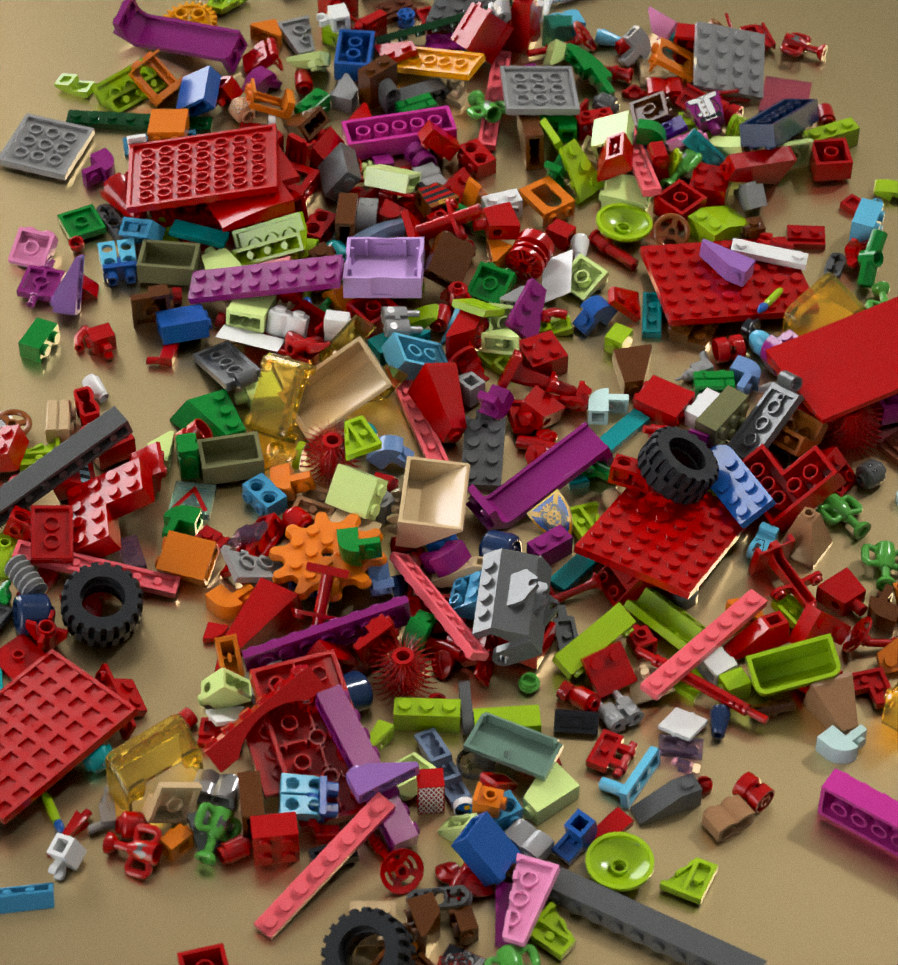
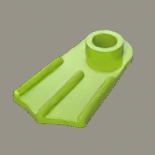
M675 148L669 155L668 178L673 175L678 164L682 162L683 153L679 148Z

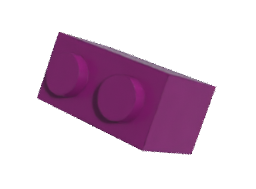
M560 524L527 542L526 553L542 556L549 565H552L572 554L573 537Z

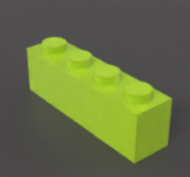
M619 602L554 655L552 661L568 680L573 676L578 678L585 672L580 660L581 658L617 642L616 640L621 636L624 638L629 636L634 631L632 627L636 621Z

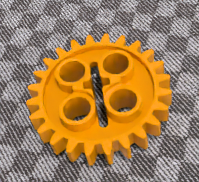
M185 1V5L178 3L179 7L172 6V11L167 10V14H163V17L218 26L216 12L213 11L212 7H208L207 4L202 6L201 2L195 4L192 1L191 4H188Z

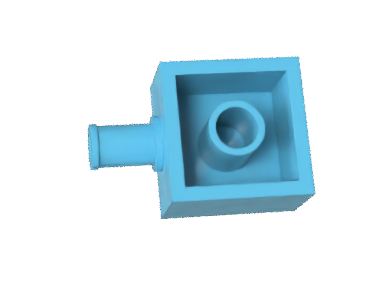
M861 198L851 223L849 241L852 238L858 239L859 242L868 240L872 229L883 231L881 222L883 223L886 212L883 211L884 203L881 199L877 202V198L873 200Z

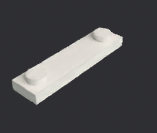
M733 238L731 246L732 251L757 261L800 270L806 269L809 253Z

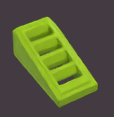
M380 719L377 720L370 733V742L372 746L378 748L379 752L394 738V725Z

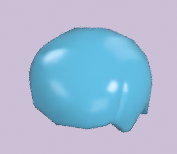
M755 330L749 335V346L758 356H761L763 343L770 336L763 330Z

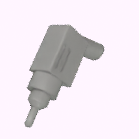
M706 351L700 352L699 357L701 361L690 364V369L685 370L682 376L676 378L675 381L682 379L684 381L693 380L694 371H714V365L709 361Z
M104 787L105 794L102 795L101 803H99L101 821L88 825L89 835L100 830L115 828L117 818L114 797L108 793L107 787Z

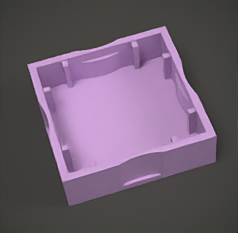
M347 237L346 262L344 263L343 297L422 298L425 261L424 237Z

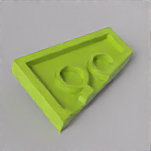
M576 139L571 140L559 149L565 171L569 173L571 179L569 183L571 189L575 191V201L578 205L604 187V182L597 181V171Z

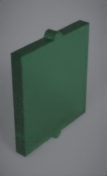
M558 13L556 15H543L542 46L548 45L556 39L562 42L571 40L572 15H559Z

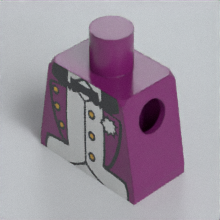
M718 90L685 102L687 114L699 130L703 131V133L710 130L712 136H717L722 132L720 126L725 124Z

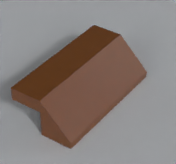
M797 408L772 443L799 457L815 445L821 443L829 425L826 423L822 424L817 418Z

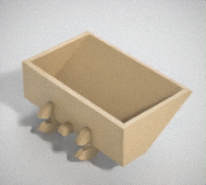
M359 336L340 350L333 351V355L307 373L303 372L300 378L277 394L305 437L313 440L315 437L312 435L320 436L316 433L317 431L323 434L320 430L321 428L326 432L324 429L327 428L328 430L329 425L330 428L391 387L392 383L368 344Z
M407 456L403 488L394 489L390 492L393 497L400 499H395V505L391 506V512L395 514L387 516L386 519L391 523H396V525H386V529L396 535L395 546L418 548L463 531L470 472L469 463Z

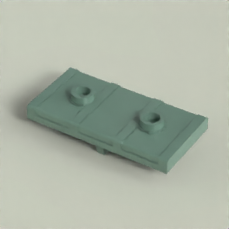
M485 712L481 714L465 741L463 750L546 781L563 750V744L559 743V739Z

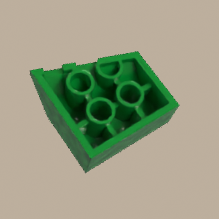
M225 389L186 400L169 419L172 425L178 426L181 430L187 428V425L195 419H201L208 425L213 437L246 433V429Z

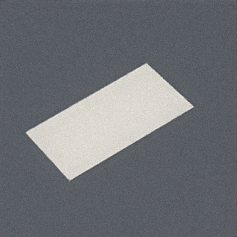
M573 249L552 257L542 273V286L547 290L544 303L571 292Z
M225 324L215 336L278 352L285 340Z

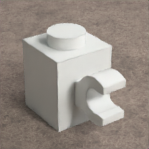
M345 3L327 6L328 15L325 13L316 14L319 27L330 25L333 33L339 32V29L350 30V14Z
M57 832L47 850V853L54 859V862L48 869V873L53 874L55 879L62 881L66 875V867L77 870L87 850L75 838Z

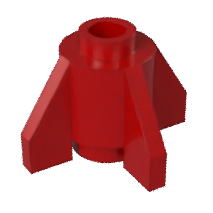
M852 238L847 243L844 253L849 267L855 268L859 264V252L865 250L868 240L859 242L858 239Z
M459 281L451 283L440 293V299L448 302L451 315L455 309L451 306L453 299L471 298L467 285Z
M51 609L48 619L40 621L38 625L37 622L26 619L25 628L35 639L37 647L41 650L48 651L54 649L68 636L67 629L59 628L54 623L56 610Z

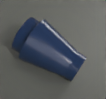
M717 704L710 710L711 736L717 739L724 738L732 715L730 708L726 705Z

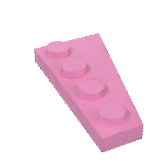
M517 853V863L513 873L512 891H510L509 895L510 902L506 912L502 938L504 942L525 948L561 869L558 864Z

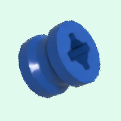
M410 8L400 9L397 13L398 27L400 29L414 27V10Z

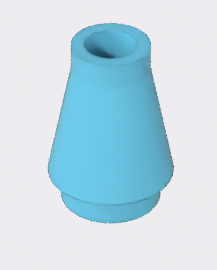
M603 28L602 30L597 29L594 43L603 46H615V42L619 41L621 36H617Z

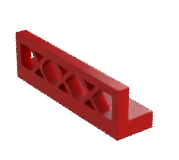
M275 512L259 517L236 551L240 552L242 549L248 551L249 555L268 556L270 549L276 545L285 532L282 520ZM227 564L220 572L222 578L231 576Z

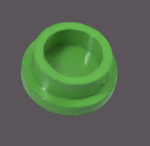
M527 672L520 677L518 686L525 693H534L540 687V680L536 674Z

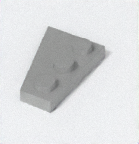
M309 15L277 22L282 37L295 55L315 52Z
M223 545L220 550L234 583H258L261 577L273 582V573L284 566V563L272 561L268 556L261 555L256 557L249 555L248 551L242 549L240 552L231 550V546Z

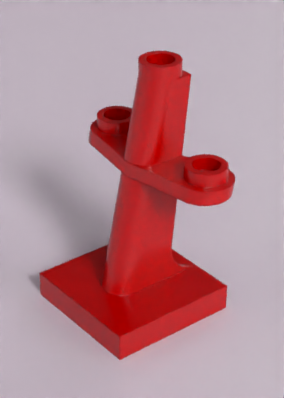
M454 198L445 199L448 214L421 223L406 209L401 212L407 236L424 237L425 258L427 259L431 250L429 240L443 230L449 231L454 229L457 238L461 240L468 239L466 231L461 229L460 226L481 217L483 210L479 203L456 211L459 208L457 201Z
M514 349L497 381V386L505 389L512 382L531 388L537 385L546 392L576 397L578 389L576 386L557 380L559 375L555 371H551L550 375L547 376L526 368L521 362L523 358L522 352Z
M792 534L787 536L783 544H780L778 540L770 542L766 551L762 552L759 547L755 548L748 568L751 576L772 569L784 584V586L777 587L770 593L772 599L780 601L787 595L792 594L804 609L807 603L818 608L817 600L807 586L820 584L823 581V574L820 571H815L803 579L798 576L788 562L796 541Z
M307 562L305 569L307 572L321 575L314 612L291 608L292 617L304 619L305 615L312 616L311 626L326 623V620H331L332 618H339L327 615L334 580L339 578L350 581L352 572L350 570Z

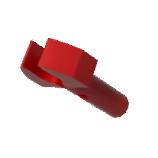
M766 232L759 235L757 243L789 250L794 249V244L775 240L772 233Z

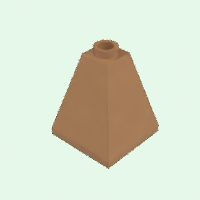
M805 506L780 543H785L787 536L792 534L796 541L789 559L813 570L832 545V539L821 514Z
M851 671L840 674L833 679L811 684L803 704L827 728L833 725L844 735H847L858 727L854 682Z

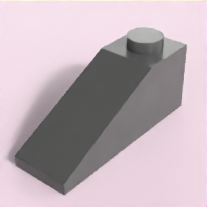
M689 773L672 779L631 806L630 811L641 827L700 806L702 788L694 774Z

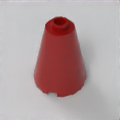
M125 172L126 174L116 173L103 183V191L100 189V196L103 200L125 217L146 219L147 211L138 214L127 213L128 172Z

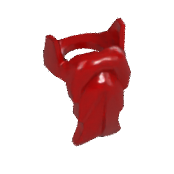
M468 341V346L457 351L451 358L447 357L448 362L456 363L457 369L462 374L472 371L485 382L489 380V377L484 374L481 359L471 341ZM468 353L466 357H463L457 362V359L461 355Z
M580 380L576 397L546 393L564 405L566 410L585 412L589 404L590 397L588 395H591L592 389L586 385L585 381Z

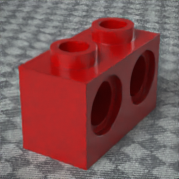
M610 107L579 112V115H575L579 141L585 140L587 135L592 137L595 119L613 115Z
M478 138L460 144L461 148L458 151L457 159L476 180L496 173V158Z
M317 208L306 222L307 238L319 239V244L323 241L327 243L335 233L336 214Z
M616 454L610 467L608 483L647 494L651 486L646 483V479L641 475V470L638 468V459Z
M15 505L3 534L17 540L31 542V512Z

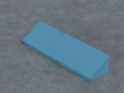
M52 882L0 888V914L49 909L55 906L54 884Z

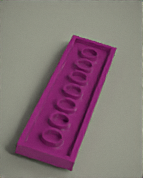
M341 254L192 272L188 301L190 304L340 288L344 259Z
M406 595L394 597L390 601L374 604L367 609L353 611L349 615L340 618H332L326 623L312 625L308 629L299 632H291L285 637L271 639L267 643L258 646H250L246 650L241 651L245 671L248 673L250 669L266 666L275 661L282 660L283 662L303 657L318 639L344 646L356 643L358 638L368 634L365 626L369 621L381 614L391 617L395 623V629L406 626L411 618L408 598Z

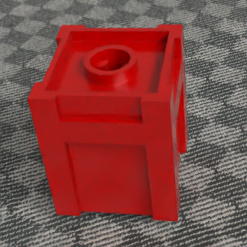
M479 1L477 4L472 2L450 39L470 52L483 53L485 61L492 65L514 30V27L511 26V21L506 23L493 15V10L489 7L487 10L483 9V4Z

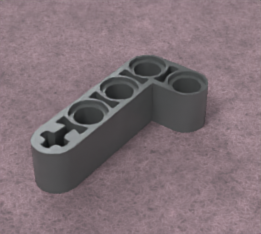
M438 77L400 89L397 88L391 79L387 78L379 83L378 102L386 114L395 113L396 102L429 92L432 99L437 103L445 100L450 91Z

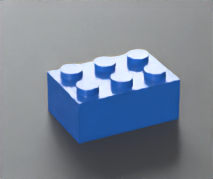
M339 29L334 59V80H341L343 75L347 73L353 81H358V69L373 61L375 31Z

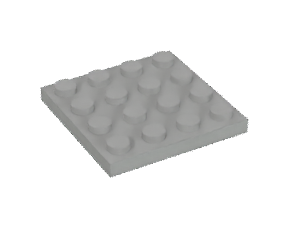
M697 21L695 24L693 86L700 90L711 92L712 90L738 89L739 93L726 95L761 101L764 89L765 34Z
M500 66L506 115H579L580 107L572 66Z
M27 113L0 153V165L66 180L95 134L94 128Z

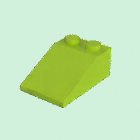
M728 205L700 208L688 216L690 236L698 242H702L703 239L708 241L733 240V238H737L743 232L742 228L745 226L746 218Z

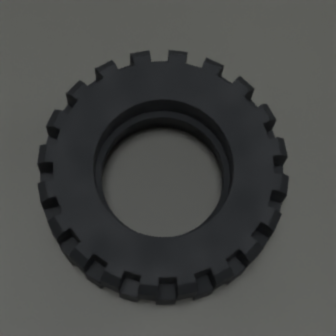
M666 426L657 429L638 454V468L641 470L642 477L646 479V483L652 486L656 493L662 494L663 498L671 499L677 504L688 505L697 503L705 496L719 477L718 461L713 456L712 450L708 449L707 444L703 440L700 441L698 436L688 433L685 429L681 430L679 427Z
M94 562L91 563V567L84 565L80 567L79 573L74 571L70 575V580H66L64 584V590L61 595L62 621L64 626H68V632L71 635L76 634V640L81 643L85 640L87 645L93 647L94 644H100V647H106L110 643L112 646L118 645L120 639L126 641L130 637V633L134 634L138 624L141 622L144 600L143 591L139 588L140 583L137 578L132 579L133 574L129 570L124 572L122 570L123 567L118 564L115 567L110 566V562H104V565ZM105 592L117 597L122 603V608L114 615L98 617L87 612L82 606V601L91 594Z
M362 907L361 911L357 908L350 910V915L346 916L343 914L338 917L339 922L336 925L332 923L329 927L331 930L329 936L325 935L323 939L326 945L325 948H321V956L325 958L321 962L322 965H352V956L356 946L363 939L372 935L382 936L385 942V954L379 965H415L416 962L412 959V956L416 955V947L411 944L414 940L412 935L407 932L406 926L379 908Z

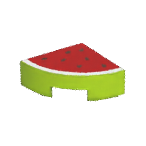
M299 441L295 450H298V454L292 460L293 469L299 470L307 457L301 456L307 455L306 450H301L307 449L306 442Z

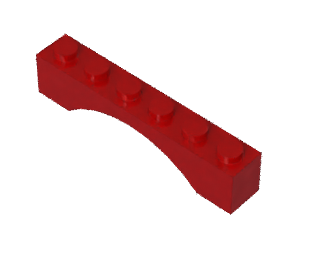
M299 664L294 667L287 679L284 680L282 678L273 685L274 689L269 694L264 693L256 699L257 704L251 709L249 707L244 709L238 715L240 717L234 723H227L221 729L222 733L216 738L212 736L204 743L205 747L202 751L218 771L222 773L239 759L246 735L264 714L285 703L308 701L325 687L308 665L303 664L301 666Z

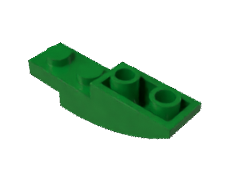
M571 43L566 44L564 57L572 65L575 74L579 75L582 81L589 78L590 84L597 89L598 94L604 92L615 96V89L611 85L612 74L584 49Z

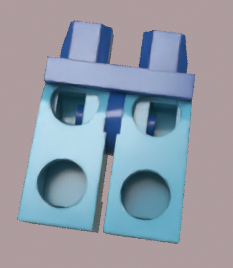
M134 238L117 240L119 257H117L114 241L97 243L104 282H107L109 286H116L119 284L118 280L125 279L128 284L136 283L138 275ZM123 245L131 246L129 250H123L121 247ZM105 247H110L113 249L111 252L102 251V249Z
M282 773L279 783V813L296 811L297 820L306 822L311 818L316 819L318 823H324L325 818H337L338 803H329L326 800L327 797L338 798L339 783L327 782V776L317 777Z

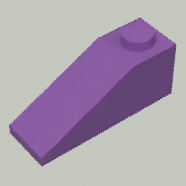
M706 239L702 240L699 256L725 280L743 287L753 275L755 260Z
M79 255L75 258L54 295H52L51 307H53L54 313L77 315L81 312L85 255Z
M418 762L366 763L362 766L356 765L346 773V781L358 803L361 804L373 798L377 792L383 793L420 774Z

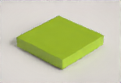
M544 118L540 121V124L551 145L560 154L559 149L564 145L547 119Z
M474 298L453 299L451 305L454 308L483 318L504 316L506 310Z

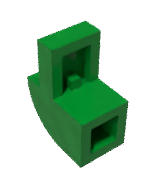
M540 115V121L546 118L562 143H569L577 138V120L573 115Z
M638 120L636 144L648 145L650 142L656 141L666 143V131L661 124L653 120Z
M558 154L554 163L546 160L543 167L547 171V176L549 175L562 188L566 187L571 182L569 173L565 171L561 155Z
M179 505L169 509L163 515L164 527L162 537H167L169 530L195 536L203 523L202 509L188 505Z
M358 527L336 529L340 556L345 563L352 566H362L361 560L383 557L380 536L360 539Z
M419 609L414 617L411 616L402 636V647L404 640L406 647L408 648V645H410L409 648L411 647L413 650L416 646L427 643L430 634L438 623L433 614ZM426 644L421 646L415 652L424 650L426 648Z

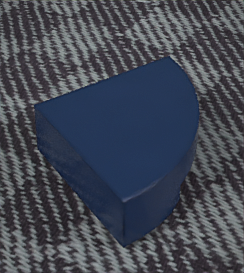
M402 575L391 576L394 579L395 587H392L394 597L404 595L408 588V583L404 580V577Z

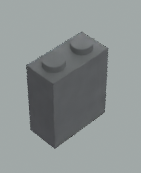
M341 142L318 165L324 196L337 203L339 192L349 193L362 179L355 149Z

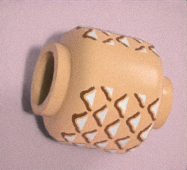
M243 96L234 98L231 101L229 113L238 123H249L254 119L256 110L248 108L247 101H245L246 97Z

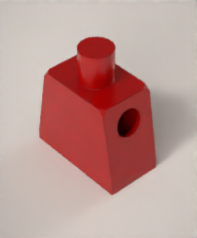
M510 202L485 207L482 209L481 219L473 220L474 231L484 230L489 240H516L520 233L521 225Z
M536 385L522 401L517 415L522 426L531 425L536 430L559 422L566 407Z
M847 567L817 586L815 599L839 616L844 617L853 611L861 617L868 609L864 604L866 590Z

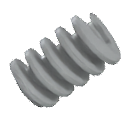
M16 555L7 562L4 572L20 594L47 592L48 585L44 583L43 578L39 577V573L35 571L34 566L26 559V555Z

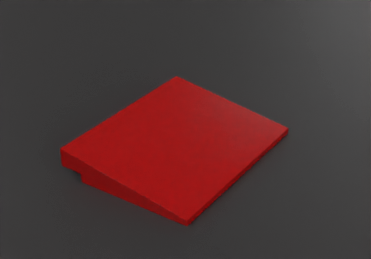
M898 296L765 350L767 363L776 371L777 377L781 371L786 370L802 378V387L796 393L804 397L801 403L822 424L898 394Z

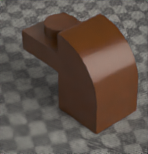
M886 584L883 591H878L876 597L870 596L867 616L872 618V626L893 635L898 626V605L891 603L894 586Z

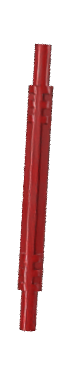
M637 646L634 651L635 654L648 660L656 668H659L668 660L640 646ZM692 672L680 680L743 716L748 715L763 724H766L769 720L768 716L752 708L751 704Z

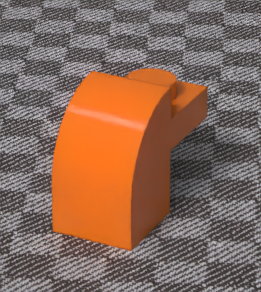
M290 463L270 467V479L287 496V501H295L298 493L316 489V482L310 471L295 474Z
M221 583L205 594L206 608L219 619L234 621L254 587L247 583L231 593Z

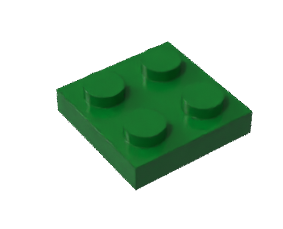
M93 204L57 215L58 221L69 240L73 236H81L84 240L107 233L106 226Z

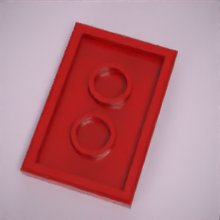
M31 505V563H73V505Z

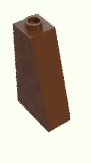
M517 115V128L526 170L544 169V133L538 115Z

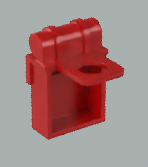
M379 9L362 18H358V20L350 15V30L375 31V37L387 34V13ZM351 20L355 23L354 28L352 27Z
M273 37L268 38L266 42L262 40L255 45L254 49L242 56L244 70L247 75L258 66H263L267 69L275 64L281 71L284 70L282 61L279 58L277 42Z

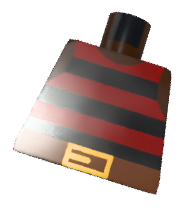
M419 182L415 186V206L425 219L428 214L440 208L448 213L445 199L454 198L457 203L459 202L458 195L438 182L427 186L423 182Z

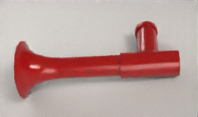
M593 571L591 579L565 592L556 594L550 586L549 595L561 603L591 589H597L602 592L603 588L599 577Z

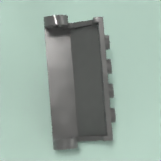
M504 548L486 553L483 556L472 634L477 639L492 634L509 641L493 649L492 660L499 666H509L542 655L545 627L559 611L557 607L551 608L555 605H560L555 598L549 595L552 568L542 556Z

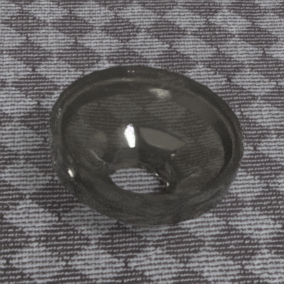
M462 750L456 758V766L462 777L473 782L480 781V774H471L469 772L471 769H479L482 772H495L497 762Z

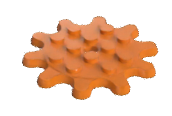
M319 512L315 515L314 524L307 528H301L295 524L288 525L285 536L290 539V543L285 546H274L269 552V558L272 561L284 563L283 567L273 573V582L275 584L295 582L297 587L294 592L298 594L300 600H305L312 592L318 591L321 578L320 574L310 573L305 570L307 562L350 570L352 572L350 581L335 578L331 602L339 601L342 598V589L347 585H355L360 589L370 587L372 580L365 573L366 570L373 566L385 565L387 563V556L382 552L383 557L361 560L362 566H352L342 560L336 529L359 527L361 519L355 513L349 514L341 522H331L325 512ZM377 528L368 531L358 530L360 539L379 536L380 541L383 539L382 532ZM323 553H324L325 555H326V554H332L330 557H329V556H324V557H323Z

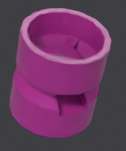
M415 141L405 149L404 158L413 168L431 162L435 166L437 165V159L420 144L421 141Z

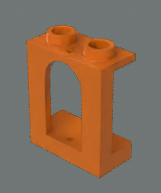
M663 37L658 42H654L650 49L652 54L648 60V63H650L649 71L651 72L658 65L683 78L684 88L687 83L691 84L694 71V53ZM662 48L670 49L687 58L682 66L665 57L662 53Z
M159 49L153 53L149 51L143 57L144 60L141 62L137 60L131 65L132 70L128 74L156 107L180 90L183 77L181 76L179 79H176L157 58L156 55L159 53ZM148 66L152 68L168 87L157 95L140 74L142 67Z
M251 78L250 84L247 83L245 86L244 94H246L245 101H247L248 108L287 120L291 117L295 107L293 90L286 88L283 97L279 98L256 91L254 78ZM256 100L280 107L281 110L254 103L253 101Z
M549 175L518 189L523 200V207L530 205L543 218V228L548 227L556 219L563 220L575 214V200ZM554 193L561 199L562 203L559 206L550 207L540 199Z

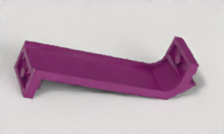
M124 0L112 22L115 27L113 33L133 46L153 50L159 49L164 52L222 62L226 71L234 74L248 46L240 30L151 15L140 9L135 0Z
M584 422L489 495L483 496L473 484L470 485L467 490L470 497H468L469 501L466 503V506L487 530L510 528L556 489H562L598 460L600 462L604 461L610 466L614 460L613 455L607 444Z

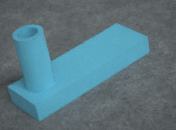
M650 746L625 784L602 777L598 788L619 796L621 807L629 810L661 763L659 748Z

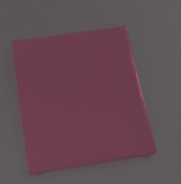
M766 76L763 99L760 101L758 113L782 99H809L812 82Z

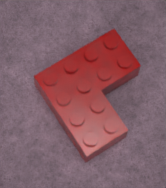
M763 443L742 460L776 502V505L766 511L764 515L773 526L779 528L781 534L792 526L805 506L814 509L846 483L817 445L812 447L785 470Z
M136 458L67 490L68 505H73V552L103 558L122 549L119 518L155 502L152 472L140 458Z

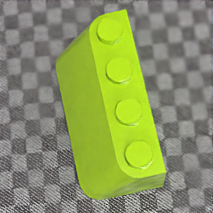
M831 633L746 656L748 677L756 692L764 697L809 686L818 681L836 678L841 671V664Z

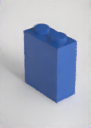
M209 65L182 77L176 109H188L189 116L196 117L215 109L221 75Z
M201 304L155 312L157 329L163 345L210 337L209 330L212 329L211 319L208 317L207 310H204Z
M487 811L473 817L451 845L485 887L493 883L495 885L501 883L506 878L505 873L510 870L512 864L517 863V853H521Z

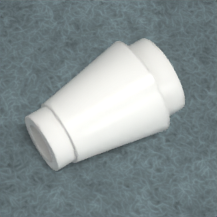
M583 233L573 235L570 242L574 257L576 258L580 253L587 256L589 246L587 235Z
M89 374L83 379V387L89 386L94 392V398L100 403L105 402L109 398V394L99 376Z

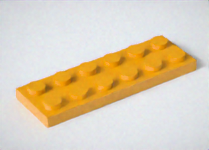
M415 46L418 55L397 63V73L469 81L486 59L483 53Z

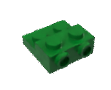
M480 261L468 285V293L471 298L486 303L500 304V297L513 290L517 282L516 274L509 268L503 269L497 267L492 262L485 263Z

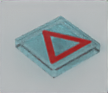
M176 481L169 509L179 505L201 508L203 520H209L217 486Z

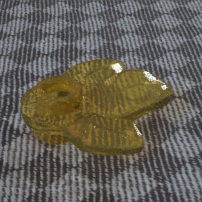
M280 441L270 443L267 447V454L263 456L264 471L269 470L270 467L295 460L296 452L293 448L286 447Z

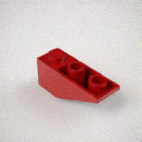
M780 611L761 616L722 647L729 656L738 660L790 643L787 641L790 636L789 622Z

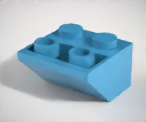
M476 571L473 574L454 580L449 604L459 617L470 620L475 618L481 571Z

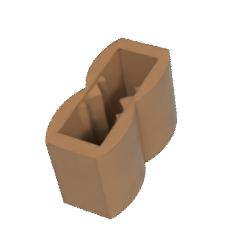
M739 794L732 797L728 796L721 804L709 806L705 809L701 824L717 842H721L731 837L735 832L749 827L754 822L755 812Z

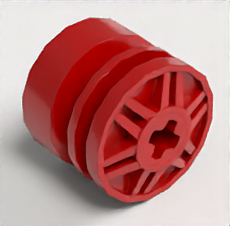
M525 229L521 231L506 256L508 268L513 270L516 276L525 280L539 278L554 253L555 246L553 241L540 230Z

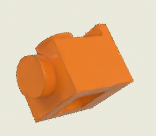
M478 782L472 799V813L479 815L487 811L492 818L499 819L501 810L505 811L508 800L507 797H504V790L483 786L481 782Z
M181 823L169 829L159 842L162 846V853L174 863L192 849L194 844L191 829L186 825L183 826Z

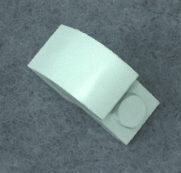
M602 388L592 393L588 404V424L608 425L609 413L628 414L629 394H609V388Z
M860 724L850 733L844 735L832 725L817 736L815 750L830 762L837 764L851 763L856 760L858 750L866 743L867 729Z

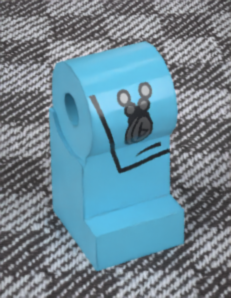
M762 521L758 533L748 547L746 557L752 559L755 548L758 547L762 552L766 551L770 542L778 540L779 528Z

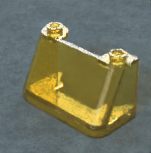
M827 272L788 307L784 316L782 333L790 329L798 336H801L863 311L866 308L836 275Z
M268 353L267 356L264 355L262 358L261 374L251 409L245 417L244 425H246L249 431H257L259 434L295 444L298 434L293 432V427L297 428L295 420L306 384L309 385L310 382L307 378L310 375L315 376L317 366Z

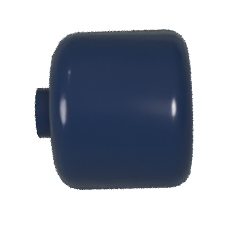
M491 530L483 536L480 542L479 556L483 557L484 554L501 548L522 552V542L516 534Z
M45 593L22 594L14 598L13 622L15 630L19 635H31L25 628L26 619L35 621L38 625L40 621L48 619L51 609L55 610L50 598Z
M350 671L343 674L354 709H357L358 712L368 709L373 702V690L369 680L359 671Z

